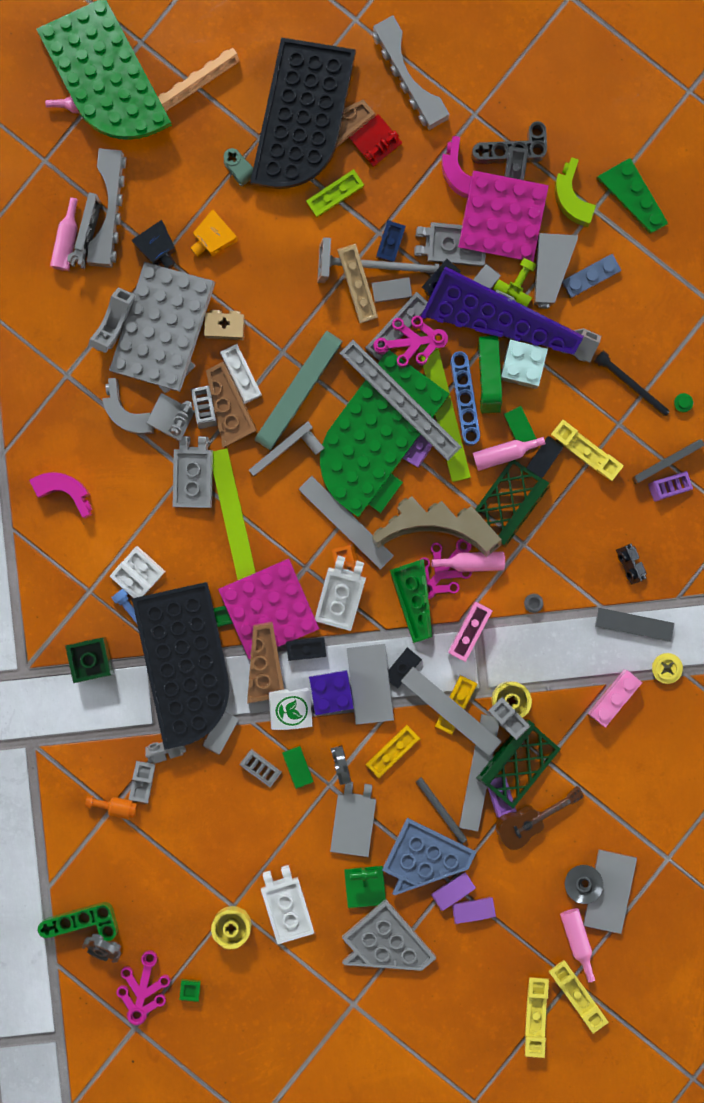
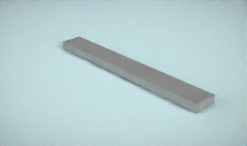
M354 340L340 352V355L447 461L462 448Z

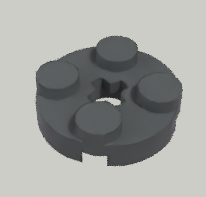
M343 746L331 748L340 785L351 783Z
M93 934L92 937L85 939L82 948L85 949L87 947L88 954L103 961H107L110 958L113 959L112 962H118L121 955V946L118 943H109L98 934Z

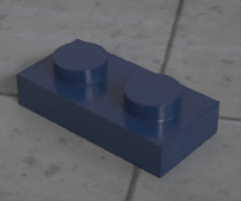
M387 221L376 258L395 262L406 228L405 225Z

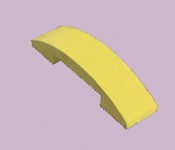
M562 420L551 434L570 452L611 481L624 467L623 464L611 455H607L578 433V430L565 420Z
M565 960L549 970L551 976L593 1034L609 1023Z
M529 977L525 1024V1057L545 1058V1026L549 978Z

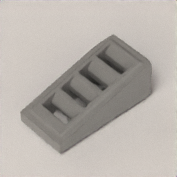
M204 386L191 389L198 428L216 426L217 421L210 387ZM207 394L206 397L196 398L198 395ZM209 402L208 404L198 405V403ZM210 409L209 412L199 413V411Z
M253 749L249 751L239 764L269 787L272 786L282 773V771ZM254 756L256 760L252 763L251 766L247 765L251 758ZM261 761V766L255 771L253 768ZM265 765H266V766L269 767V768L266 770V772H265V773L263 774V776H262V775H260L259 773L262 771V769H263V768L265 767ZM273 770L275 773L267 780V775Z

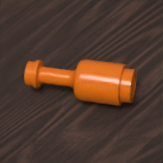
M87 796L85 807L89 809L97 807L107 809L108 815L127 820L135 818L137 803H133L132 800L113 797L111 801L107 802L94 799V796Z

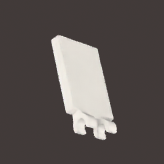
M338 555L335 568H328L315 620L316 622L351 631L366 580L365 577H361L364 562L356 561L353 572L343 569L346 557Z
M289 865L281 867L283 879L273 881L271 871L263 872L266 887L261 888V892L277 944L314 934V928L298 877L292 879Z

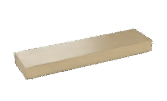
M356 244L337 249L359 322L363 323L378 318Z

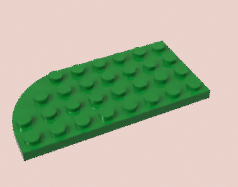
M97 0L36 29L78 112L93 129L112 138L133 140L151 136L172 126L166 111L107 0Z
M388 349L378 362V365L433 418L450 394L408 364L404 368L397 365L398 356ZM402 359L399 360V362H400L401 364L406 363V362H405L404 360H402ZM367 380L364 381L328 430L322 444L324 449L320 452V469L327 489L343 507L358 518L421 435Z

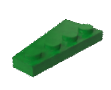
M631 158L597 176V179L608 188L612 195L617 197L621 204L634 215V218L650 234L668 224Z
M424 559L391 569L390 573L413 643L433 637Z

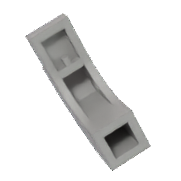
M119 287L110 298L102 323L89 340V346L104 353L108 349L113 348L122 332L136 295Z
M109 378V384H106V394L110 395V398L102 399L104 408L111 420L130 433L140 435L154 434V428L146 424L151 413L132 414L127 412L120 401L118 380L116 378Z

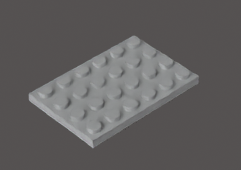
M144 262L134 292L136 296L125 320L109 371L180 392L215 282Z

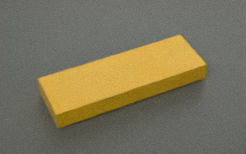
M460 675L449 697L465 710L478 683ZM439 716L435 727L453 735L455 727L444 717Z
M406 725L365 765L380 778L420 738Z

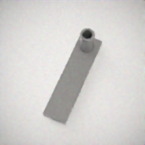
M306 422L249 469V471L255 477L301 438L315 455L324 447L310 431L313 429L312 425Z

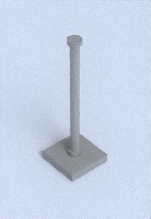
M323 237L319 245L317 283H325L327 281L329 267H332V265L342 266L340 258L330 255L331 238ZM361 260L363 268L434 273L439 268V264L422 265Z

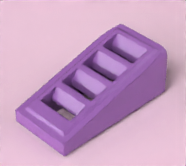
M687 471L648 484L654 502L693 489ZM680 477H681V479H682L684 488L681 487V484H680V481H679V478H680ZM672 480H674V483H675V486H676V489H677L676 491H675V489H674ZM665 482H666V484H667L669 493H667V490H666V487H665V484H664Z

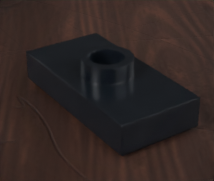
M408 647L388 670L390 683L397 689L402 685L401 680L412 667L415 668L422 660Z

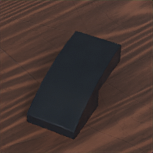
M549 435L545 439L546 444L540 446L526 467L540 478L544 477L564 447Z

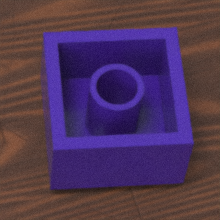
M347 670L309 676L315 715L354 709Z

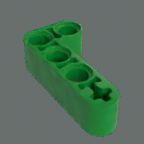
M479 336L481 413H500L502 386L498 336Z
M101 902L48 917L38 925L37 930L41 937L50 938L96 925L99 935L104 938L103 940L111 941L118 933V924L112 905L108 902ZM106 908L108 916H101L99 909ZM81 913L88 914L90 920L88 922L81 920ZM63 918L70 920V927H65L62 924ZM56 923V926L53 927L50 931L48 929H44V926L46 924L48 927H50ZM104 927H111L113 934L107 935L104 932Z

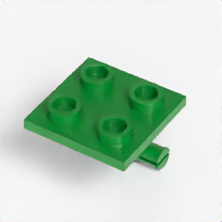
M383 865L344 869L348 908L376 906L386 899L382 871Z

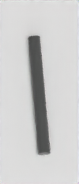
M419 778L416 781L417 785L460 843H464L467 840L466 836L423 778Z

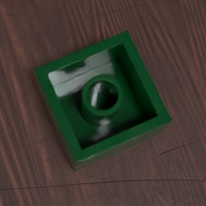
M106 637L65 645L73 683L114 675Z

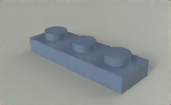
M613 254L564 279L562 284L571 299L621 272V268Z

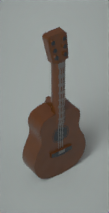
M576 786L567 794L566 798L542 812L536 811L532 806L528 805L520 811L502 815L496 822V832L499 839L511 850L522 848L532 836L544 829L543 820L569 804L573 805L584 797L580 787Z

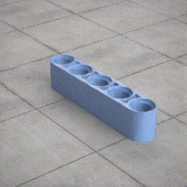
M458 351L452 355L450 366L463 443L473 446L480 439V431L468 356L464 352ZM462 357L464 364L458 366L455 364L454 359ZM460 375L465 376L467 383L464 385L459 384L457 377ZM463 394L468 395L470 402L467 404L462 403L460 396ZM470 413L473 416V421L470 423L465 422L463 415ZM473 432L476 435V440L468 441L466 433Z

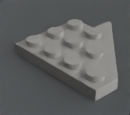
M387 899L382 901L342 935V939L353 950L351 954L342 960L344 965L422 971L436 959V955Z

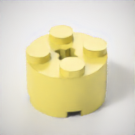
M506 681L500 683L492 693V706L502 697L507 701V698L513 696L516 703H512L511 707L523 718L528 714L532 705L529 691L518 682Z
M229 906L221 909L216 914L212 923L211 933L213 939L223 948H239L247 941L250 935L251 919L247 912L239 907ZM229 924H233V926L235 927L234 931H231L230 928H227Z

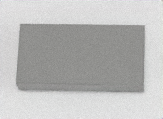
M410 278L372 283L374 303L412 297Z

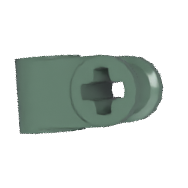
M234 148L226 150L224 153V164L235 180L241 186H244L251 180L253 167L238 150ZM229 156L232 158L236 157V161H229Z

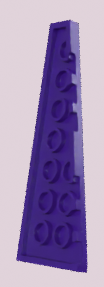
M446 266L421 315L424 319L430 318L441 323L455 324L457 327H468L490 335L513 338L515 341L522 340L533 343L532 345L551 347L553 350L569 354H575L584 337Z

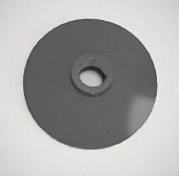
M578 865L568 872L565 878V889L569 897L575 902L589 904L596 901L602 894L603 879L601 874L592 866ZM583 880L588 881V887L582 885Z

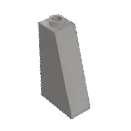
M539 233L534 305H538V308L548 309L554 305L578 240V235Z

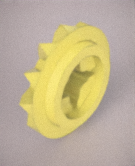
M663 653L657 656L652 663V673L655 679L661 683H674L682 675V662L674 654ZM673 662L670 667L673 674L669 672L662 673V670H664L662 663L669 665Z

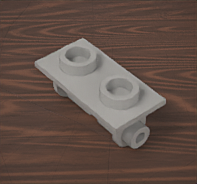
M156 742L145 747L146 758H148L149 763L156 764L167 760L166 753L169 754L170 759L182 756L186 752V748L184 745L164 750L163 742Z

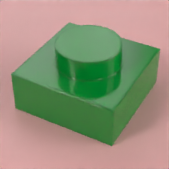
M182 979L179 1000L199 1002L201 981Z

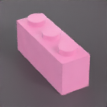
M474 602L447 653L466 662L493 610Z
M624 669L588 714L599 724L606 727L642 682L628 670Z

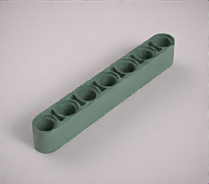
M328 331L324 333L257 434L256 442L270 451L273 449L343 343L341 339Z

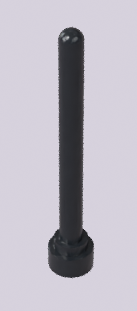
M603 350L593 362L599 367L608 368L664 416L669 415V409L612 363L607 352Z

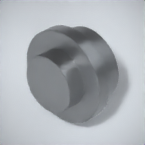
M530 594L525 598L524 606L531 613L539 612L543 607V599L538 594Z

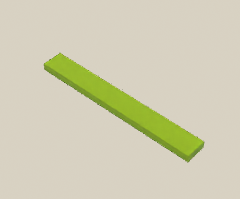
M424 332L417 333L420 337L427 336ZM429 344L421 345L418 348L419 353L424 352ZM436 348L428 357L427 363L423 365L424 373L427 378L450 394L439 349ZM420 356L421 361H425V357ZM449 396L435 417L437 423L462 447L447 461L451 481L455 482L471 478L451 396Z
M228 449L213 451V474L237 579L240 580L256 573Z

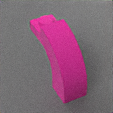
M452 136V141L447 144L446 152L450 155H442V172L450 188L458 195L467 199L472 176L467 175L460 168L458 163L460 137Z
M51 472L38 475L29 480L37 497L43 498L53 492L63 491L73 498L82 518L92 515L90 511L93 509L88 499L84 500L90 493L75 478L66 474Z

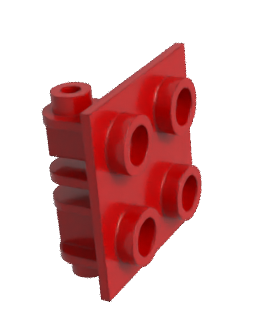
M379 114L349 137L373 167L402 144V141L398 138V133L395 130L392 131Z

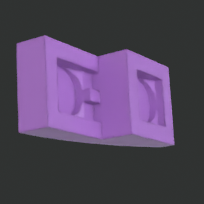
M462 872L452 881L444 884L432 893L431 896L440 910L443 911L469 894L476 887L466 872Z
M492 897L474 901L467 900L452 905L456 924L496 917Z

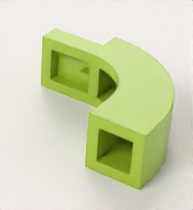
M571 158L569 163L565 162L563 174L558 173L554 186L555 198L560 210L568 219L576 224L588 227L596 205L584 202L575 195L572 188V179L579 160Z

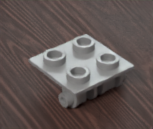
M161 393L146 424L181 441L195 411L192 410L193 407L190 401H185V403L181 404Z

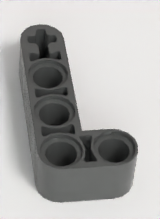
M539 121L533 122L527 133V141L477 143L472 150V160L476 164L506 163L510 146L529 149L527 162H539L543 160L547 152L546 126ZM539 129L541 131V135L535 136L532 133V130ZM540 148L542 154H534L533 149ZM496 149L503 150L504 155L497 156L494 151ZM478 150H481L483 153L482 157L479 156Z

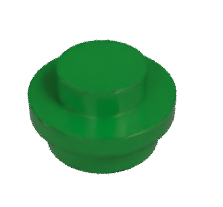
M681 393L674 399V406L679 412H688L693 407V399L689 394Z

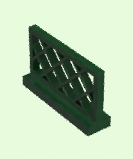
M516 460L510 461L475 510L477 513L486 512V523L489 526L501 523L502 531L498 536L501 538V545L506 548L549 489L550 483L531 472ZM513 465L520 469L521 476L510 478L509 470ZM532 477L538 481L534 487L525 489L524 478ZM522 479L523 489L512 491L511 481ZM508 481L510 491L499 493L498 485L500 482ZM524 492L525 500L522 503L514 504L513 494ZM510 494L512 505L501 506L499 496ZM491 497H497L499 507L487 509L486 501ZM513 507L514 515L509 519H503L501 509ZM499 510L501 520L490 522L488 511Z
M528 719L524 720L531 727L517 740L510 735L476 777L477 780L487 786L513 809L561 750ZM532 731L538 735V743L529 744L528 736ZM549 744L554 750L550 755L543 756L542 745ZM529 746H539L538 757H530ZM519 747H526V758L517 759L516 751ZM540 759L539 769L531 771L530 760ZM527 760V771L518 772L517 761ZM507 762H514V773H505L504 766ZM528 774L527 784L519 786L518 775ZM515 775V786L506 787L505 776ZM495 777H502V788H495L490 784ZM516 789V797L511 802L507 799L506 790Z

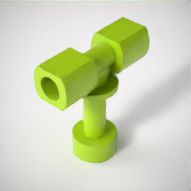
M523 258L520 263L523 268L516 281L507 284L498 280L493 290H499L514 297L517 303L527 307L532 297L523 293L524 288L521 285L529 271L533 272L537 265Z

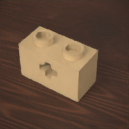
M210 310V313L205 314V338L244 340V314H241L240 311H229V314H225L220 310ZM226 320L227 323L230 325H227L226 329H223L222 325L220 324H223Z

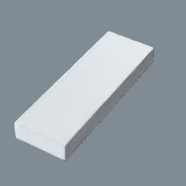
M235 344L221 351L220 353L244 403L246 404L261 397L262 394L238 345Z

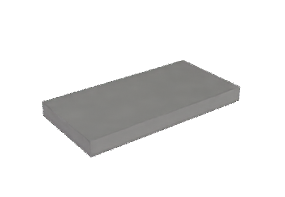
M385 644L347 648L356 725L393 721L394 712Z
M598 850L595 869L602 876L603 891L596 901L587 904L583 921L584 926L619 934L622 933L637 862L636 857Z

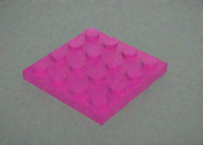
M473 171L458 247L521 260L526 258L533 262L549 185Z
M289 558L218 589L248 659L251 658L253 625L273 622L277 647L319 629Z

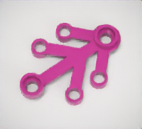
M414 316L411 320L412 327L419 328L427 335L420 337L404 325L401 318H395L392 322L393 329L400 331L408 338L388 341L385 338H378L374 342V351L382 355L390 348L410 346L403 355L397 358V365L404 368L421 345L429 344L424 352L418 353L416 356L417 364L425 365L428 357L436 348H443L447 344L448 336L441 329H431L423 322L420 316ZM418 319L421 323L416 325L414 320ZM396 322H400L402 325L400 327H396L394 324ZM439 335L442 337V340L437 341L435 337ZM383 342L385 346L380 348L378 343ZM420 356L425 357V361L421 362L418 360V358ZM404 358L406 363L401 364L399 360Z
M464 539L458 540L456 550L448 559L458 553H468L471 550V544ZM463 542L467 544L465 550L460 548V544ZM434 543L431 546L433 558L440 560L442 545ZM434 545H438L440 547L439 552L433 551ZM426 557L421 558L428 562V565L425 567L426 582L430 588L428 599L433 598L436 593H457L459 591V585L456 582H451L449 585H436L441 579L459 577L468 579L472 575V572H469V576L465 577L462 575V572L457 570L448 571L451 567H434L435 575L430 580L428 572L430 561ZM452 584L457 586L456 591L450 590Z
M151 950L146 951L141 958L144 968L140 986L132 975L133 970L131 967L126 966L121 970L122 978L126 979L137 997L134 1004L128 995L129 989L125 985L119 986L116 991L117 996L122 998L129 1010L127 1018L133 1025L142 1024L146 1020L147 1013L158 1006H163L166 1002L164 994H157L154 1001L143 1006L145 998L162 987L169 986L171 981L168 975H162L157 982L147 987L151 968L158 959L157 954ZM147 955H152L153 960L148 961L146 958ZM124 970H129V971H130V975H129V976L124 975L123 971H124ZM166 978L168 983L162 984L161 979ZM125 989L126 994H120L119 990ZM162 997L164 1002L158 1003L157 998ZM134 1012H139L141 1016L136 1018Z

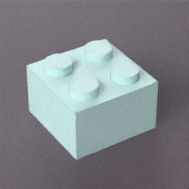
M510 340L502 367L501 380L537 389L548 349Z

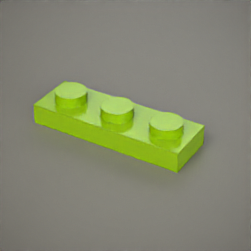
M353 169L306 200V203L317 218L363 188L364 184Z

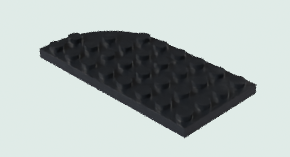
M281 37L251 176V185L273 189L293 188L312 180L328 165L338 142L356 49Z
M208 582L132 598L164 750L188 745L205 737L219 723L228 704L230 692L229 678Z

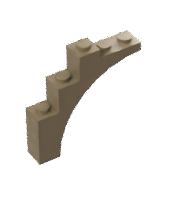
M413 496L409 499H403L398 504L399 507H397L399 516L392 517L388 522L389 524L384 528L377 529L372 537L373 543L379 548L390 540L419 531L447 533L464 539L475 546L486 557L501 546V538L472 506L468 509H462L456 518L442 501L431 505L428 508V512H426Z

